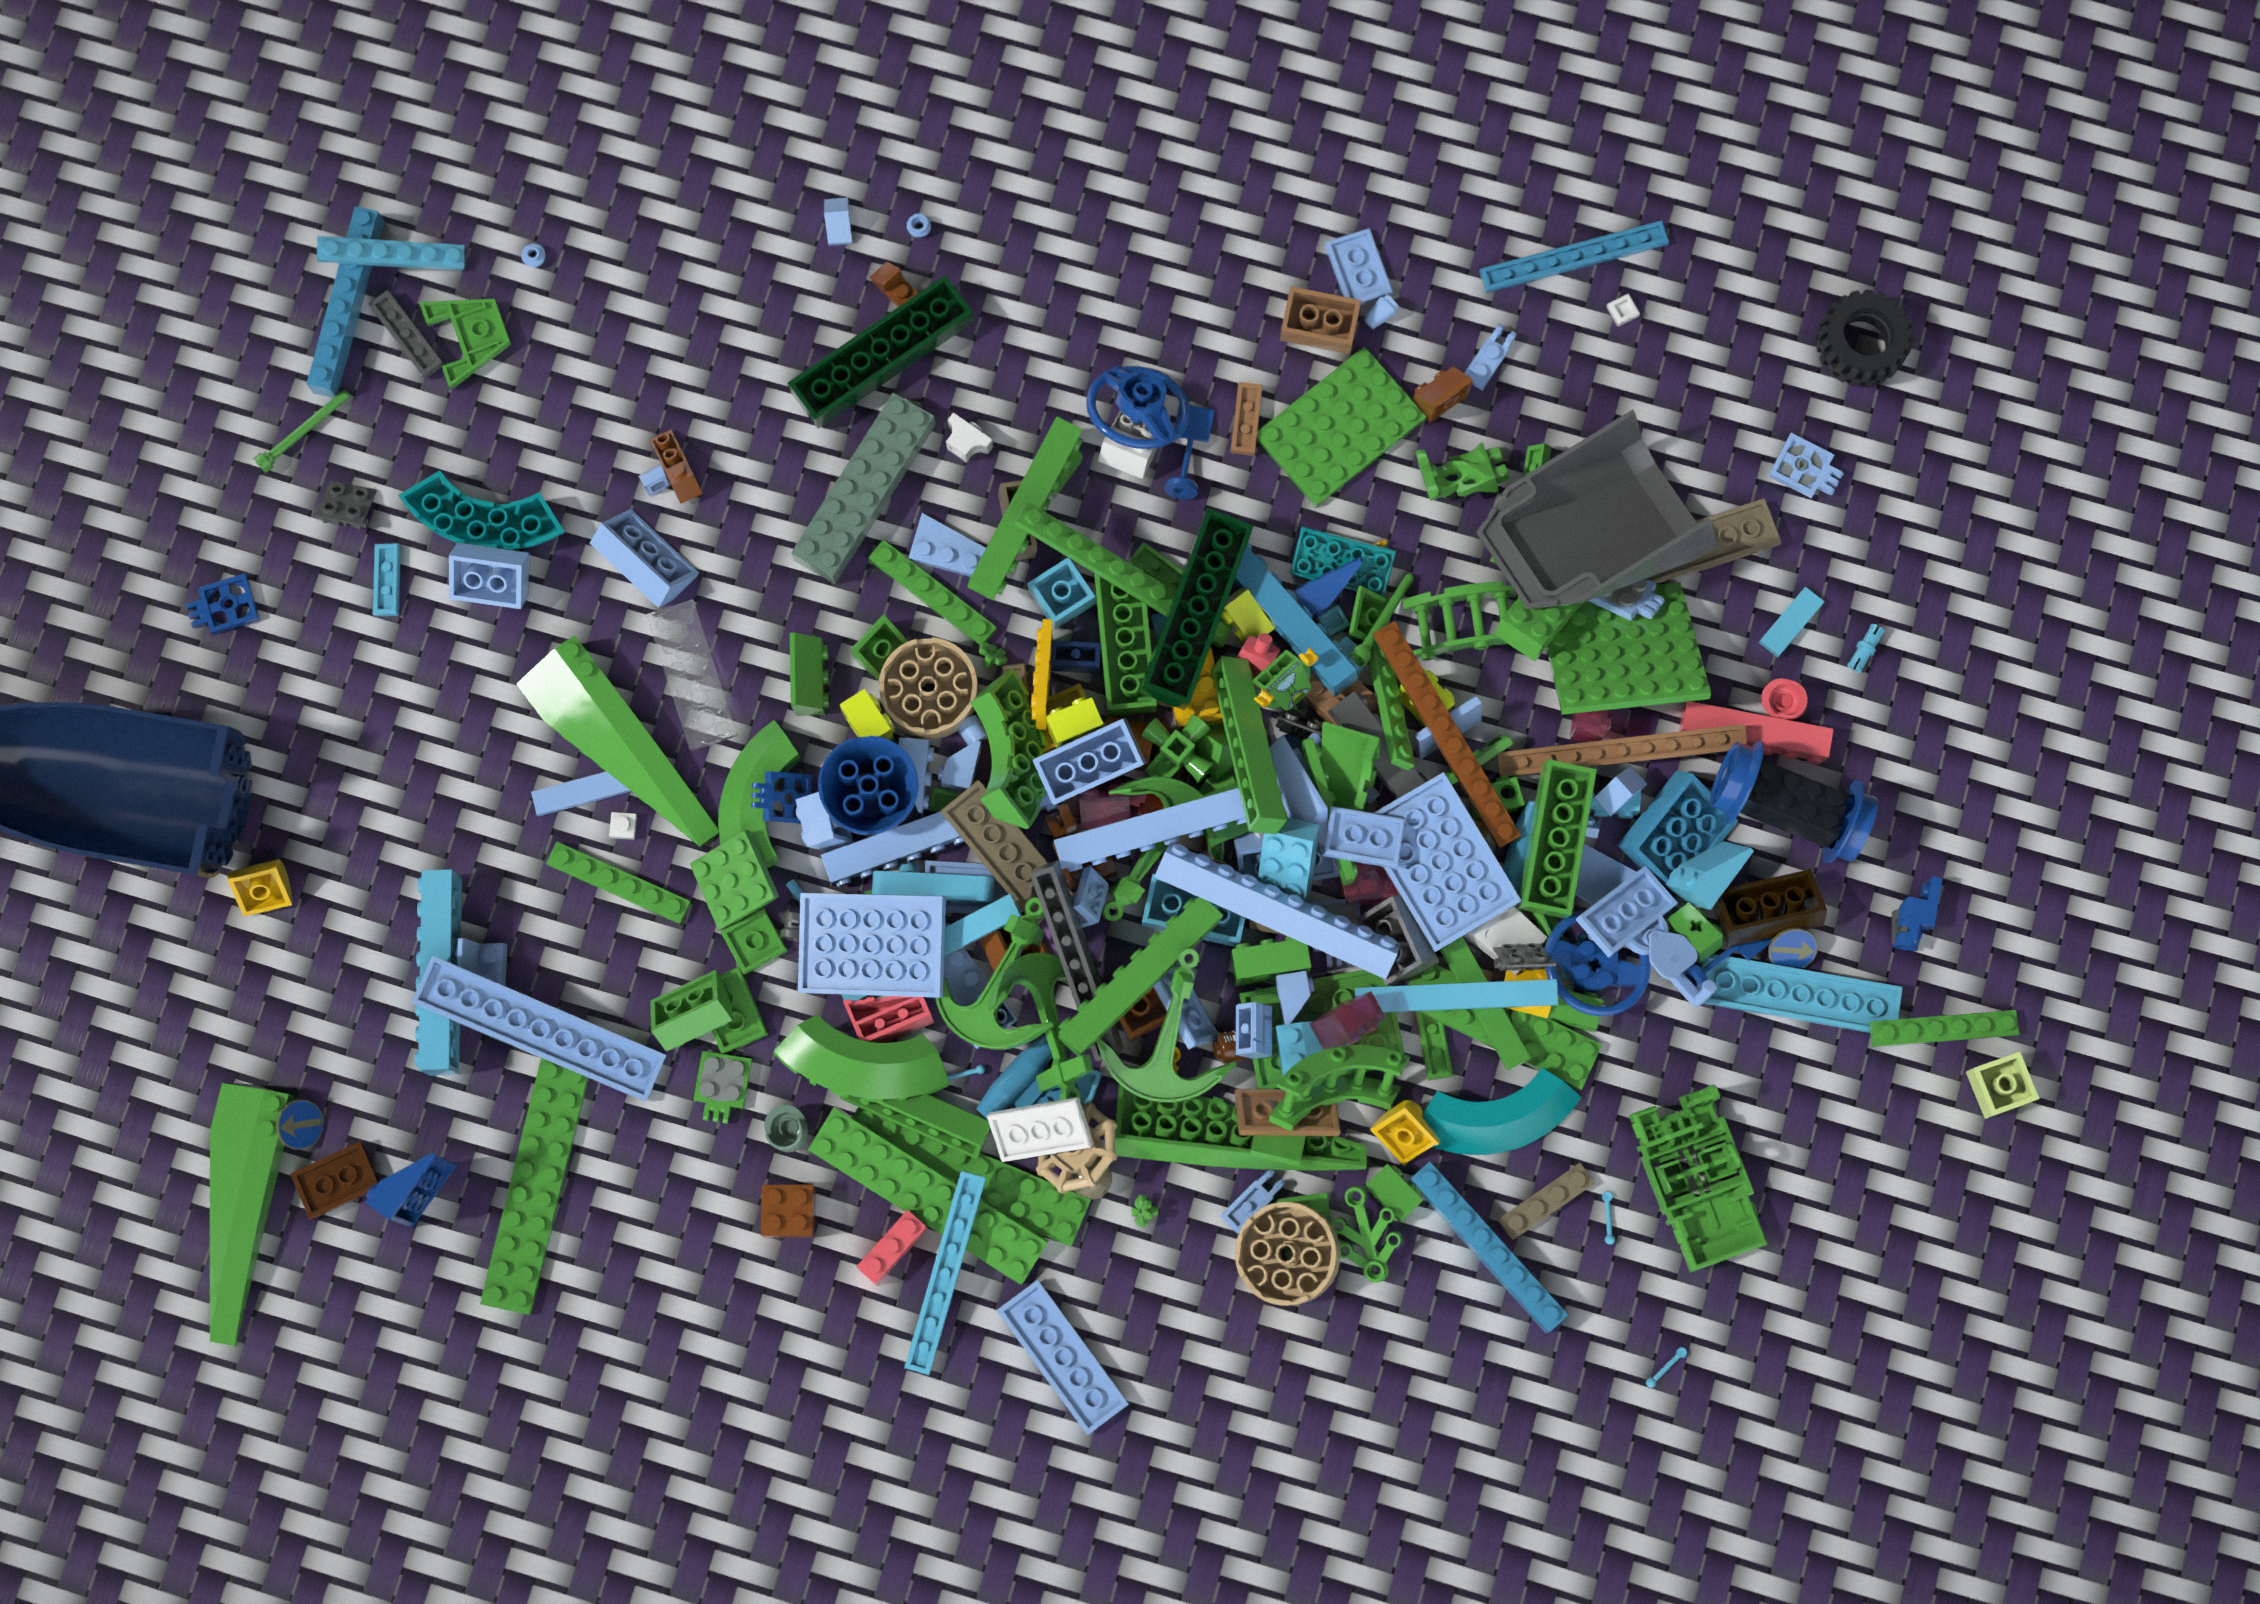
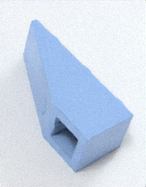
M899 737V746L909 755L916 768L919 786L915 806L920 817H924V810H929L930 795H926V786H931L932 771H928V764L933 762L934 747H930V742L926 739Z

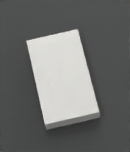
M1079 1097L995 1111L987 1115L1002 1162L1090 1148L1094 1145Z

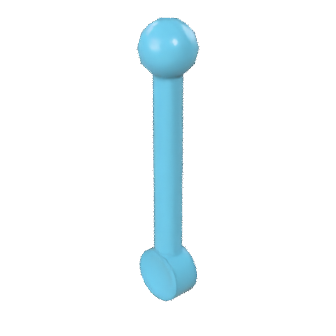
M1585 933L1577 935L1578 941L1576 946L1586 941L1587 936ZM1561 970L1559 972V977L1561 980H1567L1569 978V975L1566 974L1565 970Z
M978 1065L975 1069L947 1075L948 1080L975 1073L981 1075L985 1073L986 1068L984 1065Z
M1606 1191L1602 1194V1200L1605 1201L1607 1225L1605 1242L1611 1245L1615 1242V1238L1612 1235L1610 1210L1612 1194Z
M1682 1347L1678 1348L1676 1355L1653 1378L1646 1380V1385L1649 1388L1655 1387L1656 1381L1679 1358H1684L1687 1355V1350Z

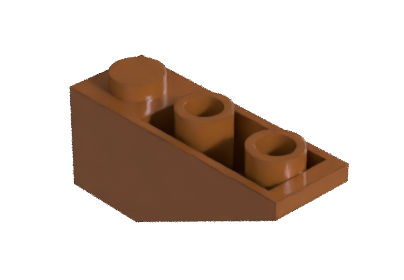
M672 430L651 438L650 442L680 504L701 495L702 491Z

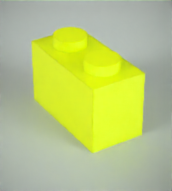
M1240 588L1228 597L1221 617L1228 625L1231 623L1236 630L1233 632L1234 636L1241 644L1246 641L1248 636L1258 638L1259 634H1269L1275 629L1248 589Z

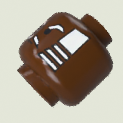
M1236 1030L1221 1032L1216 1036V1040L1212 1041L1215 1059L1220 1060L1222 1064L1225 1065L1233 1061L1236 1063L1242 1062L1246 1059L1245 1056L1236 1055Z

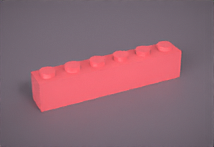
M1687 701L1683 706L1679 731L1745 724L1748 746L1751 747L1757 740H1762L1764 742V755L1777 753L1782 754L1783 758L1795 760L1798 757L1806 759V762L1811 764H1821V762H1825L1829 758L1833 735L1832 728Z

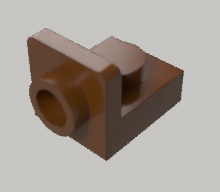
M1067 802L1058 805V811L1045 816L1054 839L1076 831V824Z

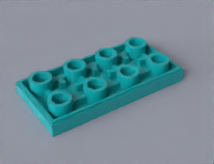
M1302 526L1290 574L1313 580L1361 556L1363 559L1361 566L1344 588L1357 591L1358 586H1363L1384 597L1396 550Z

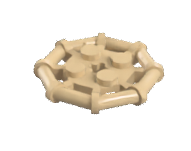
M1088 1102L1082 1106L1087 1124H1089L1091 1118L1100 1124L1094 1129L1088 1125L1094 1142L1092 1147L1078 1149L1074 1153H1072L1073 1150L1054 1153L1053 1155L1051 1154L1049 1159L1048 1155L1038 1156V1167L1036 1168L1038 1175L1046 1178L1057 1188L1059 1193L1066 1194L1070 1190L1095 1187L1097 1181L1112 1161L1117 1159L1118 1155L1115 1151L1116 1122L1101 1113L1093 1103ZM1104 1134H1105V1150L1102 1149L1103 1144H1102V1142L1100 1141V1136H1102V1135H1104ZM1098 1156L1102 1157L1091 1172L1089 1169ZM1056 1165L1062 1169L1060 1176L1052 1171ZM1071 1174L1083 1175L1082 1178L1070 1180Z

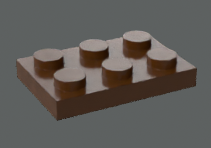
M361 1141L290 1173L309 1220H314L365 1196L375 1183L377 1185L379 1183Z

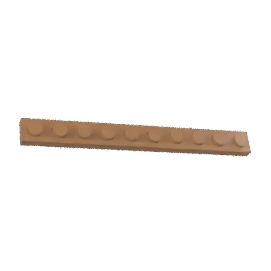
M1745 724L1507 751L1497 754L1500 777L1506 775L1510 777L1540 773L1542 764L1548 759L1583 767H1597L1729 751L1735 742H1740L1747 746L1748 744Z

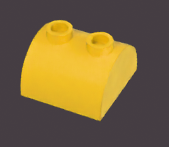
M279 859L232 870L227 874V881L243 917L292 905L289 878L283 863Z

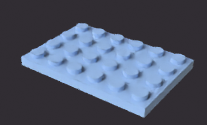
M1444 772L1374 813L1405 819L1398 869L1384 867L1434 952L1521 902L1520 897Z
M801 893L798 993L943 997L946 897Z

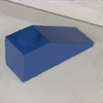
M1357 557L1296 587L1294 592L1301 606H1305L1314 618L1327 612L1326 608L1331 605L1363 562L1362 557Z

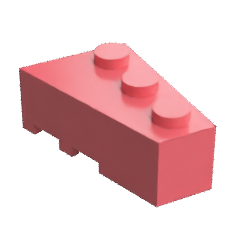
M890 996L885 998L870 997L865 1000L851 1001V999L843 1000L859 1040L889 1043L934 1023L924 997Z

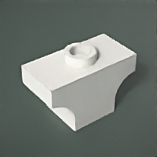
M952 413L948 419V425L952 430V434L946 441L947 449L966 463L975 453L983 452L988 454L993 448L992 439L982 433V429L972 421L968 423L955 413Z

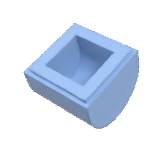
M660 465L638 476L649 496L671 485Z
M977 715L967 718L958 728L959 734L967 745L975 741L982 743L988 739L985 728Z

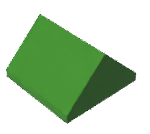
M1358 586L1348 638L1357 644L1364 642L1390 601L1363 586Z
M882 615L850 649L852 658L879 681L881 670L888 657L898 647L909 641L885 615Z
M1209 724L1210 731L1194 743V754L1214 764L1208 774L1218 780L1233 766V761L1224 725Z

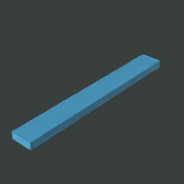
M1661 220L1481 268L1479 272L1486 293L1666 246L1669 244V240Z

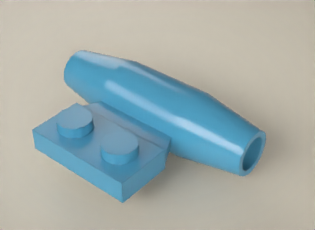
M1532 801L1525 803L1515 824L1521 836L1509 842L1503 863V871L1518 896L1535 802Z
M1042 1035L1023 1050L992 1083L976 1108L984 1118L987 1119V1115L990 1112L1007 1110L1014 1104L1018 1108L1060 1100L1062 1089L1058 1087L1047 1092H1040L1036 1076L1043 1073L1053 1057L1045 1035Z

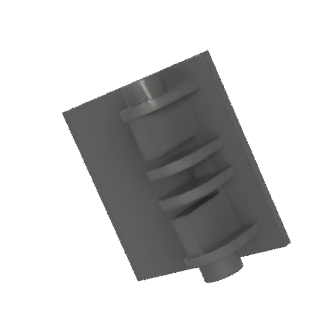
M330 481L315 517L322 520L323 523L337 524V526H341L343 522L344 527H348L350 524V527L358 528L359 530L367 528L369 520L366 519V516L377 493V489Z
M1291 708L1287 711L1282 709L1277 717L1278 721L1275 727L1280 728L1279 731L1291 734L1295 725L1294 736H1296L1299 727L1303 728L1300 736L1301 740L1306 730L1308 732L1305 740L1312 732L1322 738V724L1324 721L1318 718L1310 717L1309 720L1301 717V712Z
M1528 943L1526 946L1503 944L1501 947H1493L1494 952L1499 957L1495 958L1494 966L1499 968L1500 971L1513 970V968L1514 970H1519V967L1522 970H1539L1545 966H1556L1555 961L1543 947L1536 943Z

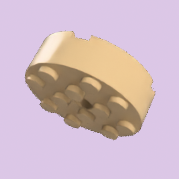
M932 638L914 639L904 643L888 657L879 677V693L886 714L899 730L909 736L926 740L947 737L957 732L960 725L967 718L971 717L975 711L970 704L979 694L975 669L969 657L959 647L949 641ZM926 684L935 685L934 691L923 692L922 688Z
M1278 1202L1267 1205L1247 1219L1237 1237L1235 1261L1240 1277L1253 1294L1272 1304L1298 1305L1317 1298L1331 1285L1340 1265V1243L1335 1229L1324 1215L1304 1204ZM1286 1246L1290 1247L1293 1251V1256L1289 1261H1285L1282 1258V1250Z

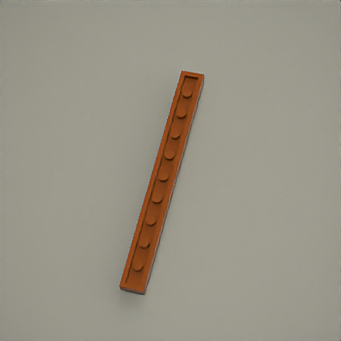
M1393 621L1373 633L1375 641L1496 846L1501 848L1521 836L1396 622Z

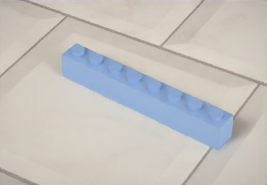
M1239 788L1055 839L1054 843L1061 868H1067L1068 872L1082 869V863L1091 861L1092 865L1107 862V856L1116 854L1118 859L1131 855L1130 850L1140 847V851L1143 852L1155 848L1154 843L1164 841L1165 845H1168L1169 843L1178 842V836L1188 834L1189 838L1203 835V829L1212 827L1213 831L1227 828V822L1236 820L1238 825L1247 821Z

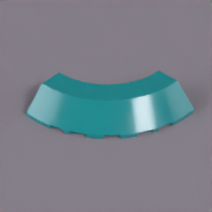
M438 471L398 495L407 509L421 523L443 538L455 543L516 550L536 546L565 533L540 492L525 499L510 502L509 504H495L494 502L468 497L454 487L441 471Z
M1541 1068L1534 1078L1522 1089L1495 1101H1463L1437 1090L1424 1110L1422 1118L1440 1140L1438 1145L1432 1146L1433 1148L1454 1154L1492 1155L1521 1148L1546 1135L1571 1113L1582 1097L1563 1080Z

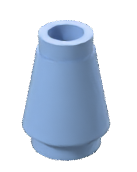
M1386 294L1378 299L1364 318V321L1374 330L1397 314L1396 311L1400 307Z

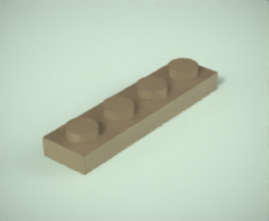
M1579 1163L1500 1217L1497 1221L1512 1241L1595 1183L1582 1164Z

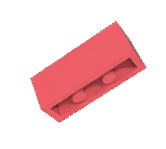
M907 1210L856 1268L877 1286L928 1228Z

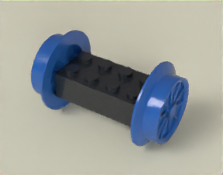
M1757 740L1751 747L1740 742H1735L1731 746L1719 768L1709 801L1711 807L1723 811L1726 824L1732 823L1738 814L1741 813L1823 846L1822 860L1826 864L1831 863L1837 857L1852 862L1858 856L1869 837L1878 810V799L1864 793L1863 781H1854L1847 791L1843 792L1763 760L1764 742L1762 740Z

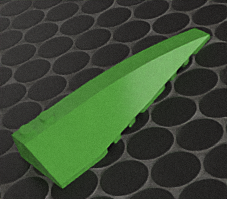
M575 635L552 650L516 684L549 727L556 730L564 739L571 742L584 755L591 758L599 767L637 795L640 800L652 807L660 816L667 819L699 847L719 834L718 828Z
M225 1083L221 1085L210 1130V1342L236 1346L285 1146L277 1134V1117L284 1106L296 1100V1097L289 1094Z
M1118 1084L1115 1113L1117 1125L1115 1129V1151L1118 1156L1205 1166L1264 1170H1362L1367 1167V1146L1338 1136L1333 1138L1328 1136H1306L1299 1167L1251 1156L1250 1150L1254 1135H1239L1236 1105L1226 1104L1223 1102V1099L1217 1097L1211 1099L1201 1095L1179 1102L1151 1101L1129 1092Z

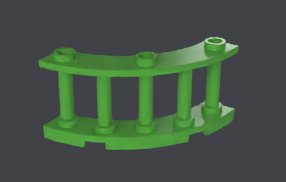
M1502 581L1444 588V594L1432 596L1431 592H1427L1403 600L1404 609L1414 611L1418 617L1422 648L1414 650L1413 653L1416 657H1420L1422 661L1436 659V655L1473 647L1475 650H1483L1489 648V645L1508 644L1494 634L1485 635L1480 601L1482 598H1494V600H1497L1501 620L1508 611L1507 598L1518 599L1519 596L1512 586H1503ZM1467 600L1471 606L1475 637L1457 639L1452 605H1454V602ZM1440 606L1443 609L1447 642L1432 645L1427 612L1429 608Z
M1369 1045L1338 1046L1311 1054L1292 1066L1277 1084V1087L1286 1091L1285 1098L1274 1108L1268 1121L1292 1131L1303 1117L1311 1113V1109L1321 1104L1326 1106L1341 1103L1344 1099H1358L1359 1103L1372 1104L1390 1110L1401 1090V1087L1392 1084L1394 1076L1400 1077L1410 1056L1387 1048ZM1356 1068L1354 1076H1338L1339 1070ZM1366 1069L1384 1071L1383 1081L1364 1077Z

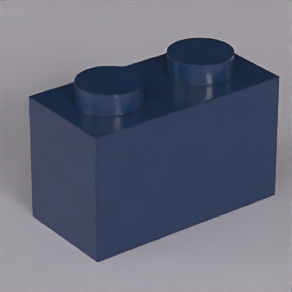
M1052 640L1051 671L1100 674L1101 643Z

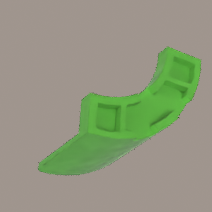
M1323 722L1322 759L1319 760L1322 768L1325 767L1328 772L1329 782L1326 783L1329 791L1334 792L1336 798V805L1334 806L1367 812L1369 803L1366 802L1368 787H1374L1377 770L1373 768L1380 755V738Z

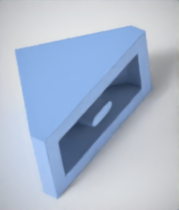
M848 197L824 200V216L829 246L853 244Z
M1630 766L1594 797V800L1611 817L1641 791L1647 783Z

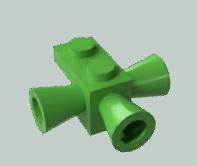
M1192 714L1182 733L1175 730L1171 735L1157 718L1153 719L1143 731L1141 737L1161 748L1160 753L1145 769L1144 774L1148 777L1172 779L1184 765L1194 779L1200 783L1214 766L1213 763L1194 754V743L1210 731L1208 725Z

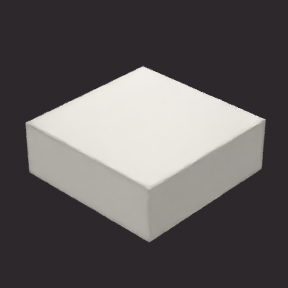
M1629 293L1607 304V309L1618 327L1640 315Z

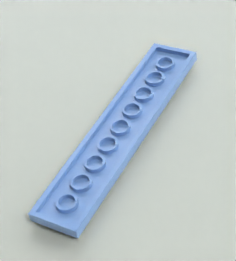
M435 956L431 957L411 1001L412 1004L644 1102L648 1099L666 1057L665 1054Z

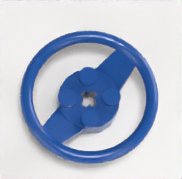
M1115 366L1109 371H1104L1092 383L1087 393L1086 407L1092 423L1107 438L1127 447L1137 449L1163 447L1177 440L1185 432L1190 422L1191 407L1182 388L1167 375L1147 367ZM1105 383L1117 391L1115 402L1120 411L1129 417L1133 423L1139 424L1144 422L1154 439H1136L1122 435L1111 429L1101 419L1096 408V397L1100 388ZM1166 387L1174 393L1181 407V419L1175 429H1173L1164 406Z
M1586 910L1575 912L1555 926L1547 940L1545 951L1559 967L1565 970L1570 980L1574 983L1573 986L1582 992L1597 993L1608 986L1635 987V989L1626 999L1617 1004L1593 1006L1576 999L1565 989L1558 978L1555 966H1545L1548 980L1557 979L1558 996L1570 1007L1584 1014L1611 1016L1626 1011L1641 998L1648 985L1651 971L1649 955L1639 954L1641 965L1639 966L1619 960L1617 952L1608 958L1592 940L1584 941L1579 946L1559 940L1564 931L1577 923L1576 919ZM1590 963L1594 964L1595 967H1596V970H1595V971H1592V970H1591V967H1592V966H1588V964H1590Z

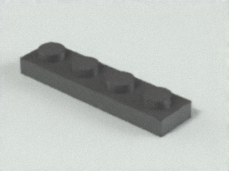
M388 290L368 303L424 379L444 365Z

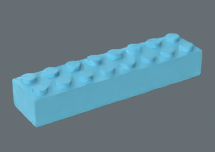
M452 869L422 870V877L418 878V891L421 892V902L417 904L418 917H421V927L417 928L420 952H417L416 962L417 966L420 967V976L416 978V989L432 956L457 966L455 948L458 945V939L461 938L462 878ZM416 1005V1016H419V1026L415 1028V1039L419 1041V1051L415 1052L416 1067L418 1066V1070L429 1076L459 1075L460 1023Z

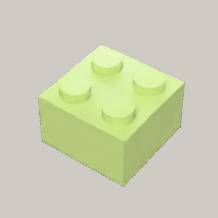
M2020 1052L1966 1071L1985 1119L2039 1099Z

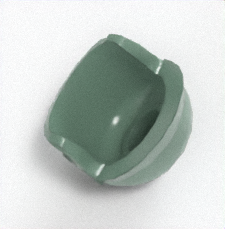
M791 1105L774 1107L765 1119L764 1127L767 1141L780 1151H797L806 1143L808 1138V1125L805 1116H803L799 1109Z

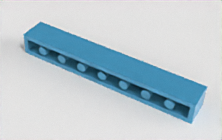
M355 206L346 238L380 240L384 226V220L380 213L376 210ZM339 263L307 380V386L314 394L333 398L338 395L373 265Z
M1247 543L1234 583L1239 589L1245 588L1249 590L1275 630L1298 656L1301 653H1306L1308 648H1312L1319 658L1311 665V671L1331 694L1336 697L1358 680V667L1350 657L1348 659L1345 658L1340 645L1335 640L1330 641L1326 636L1328 634L1325 628L1320 623H1314L1309 610L1305 606L1300 607L1294 593L1290 589L1285 590L1279 576L1275 572L1270 573L1267 570V564L1260 555L1256 557L1252 553L1251 545Z
M1428 1162L1409 1180L1410 1183L1414 1184L1421 1191L1423 1198L1545 1333L1551 1332L1568 1316L1431 1162Z

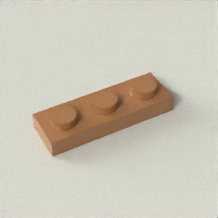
M1238 382L1231 443L1232 454L1255 455L1262 384Z

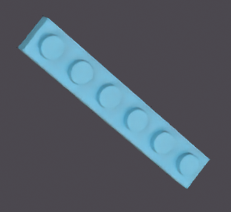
M317 236V262L463 271L464 245Z

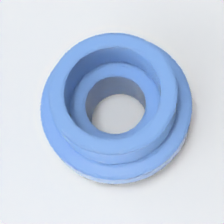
M923 214L911 216L907 222L908 232L918 238L926 236L931 229L930 220ZM917 224H922L923 228L916 229L915 226Z
M529 244L522 250L521 257L527 266L539 267L545 261L546 254L540 245ZM537 252L535 257H529L530 253Z

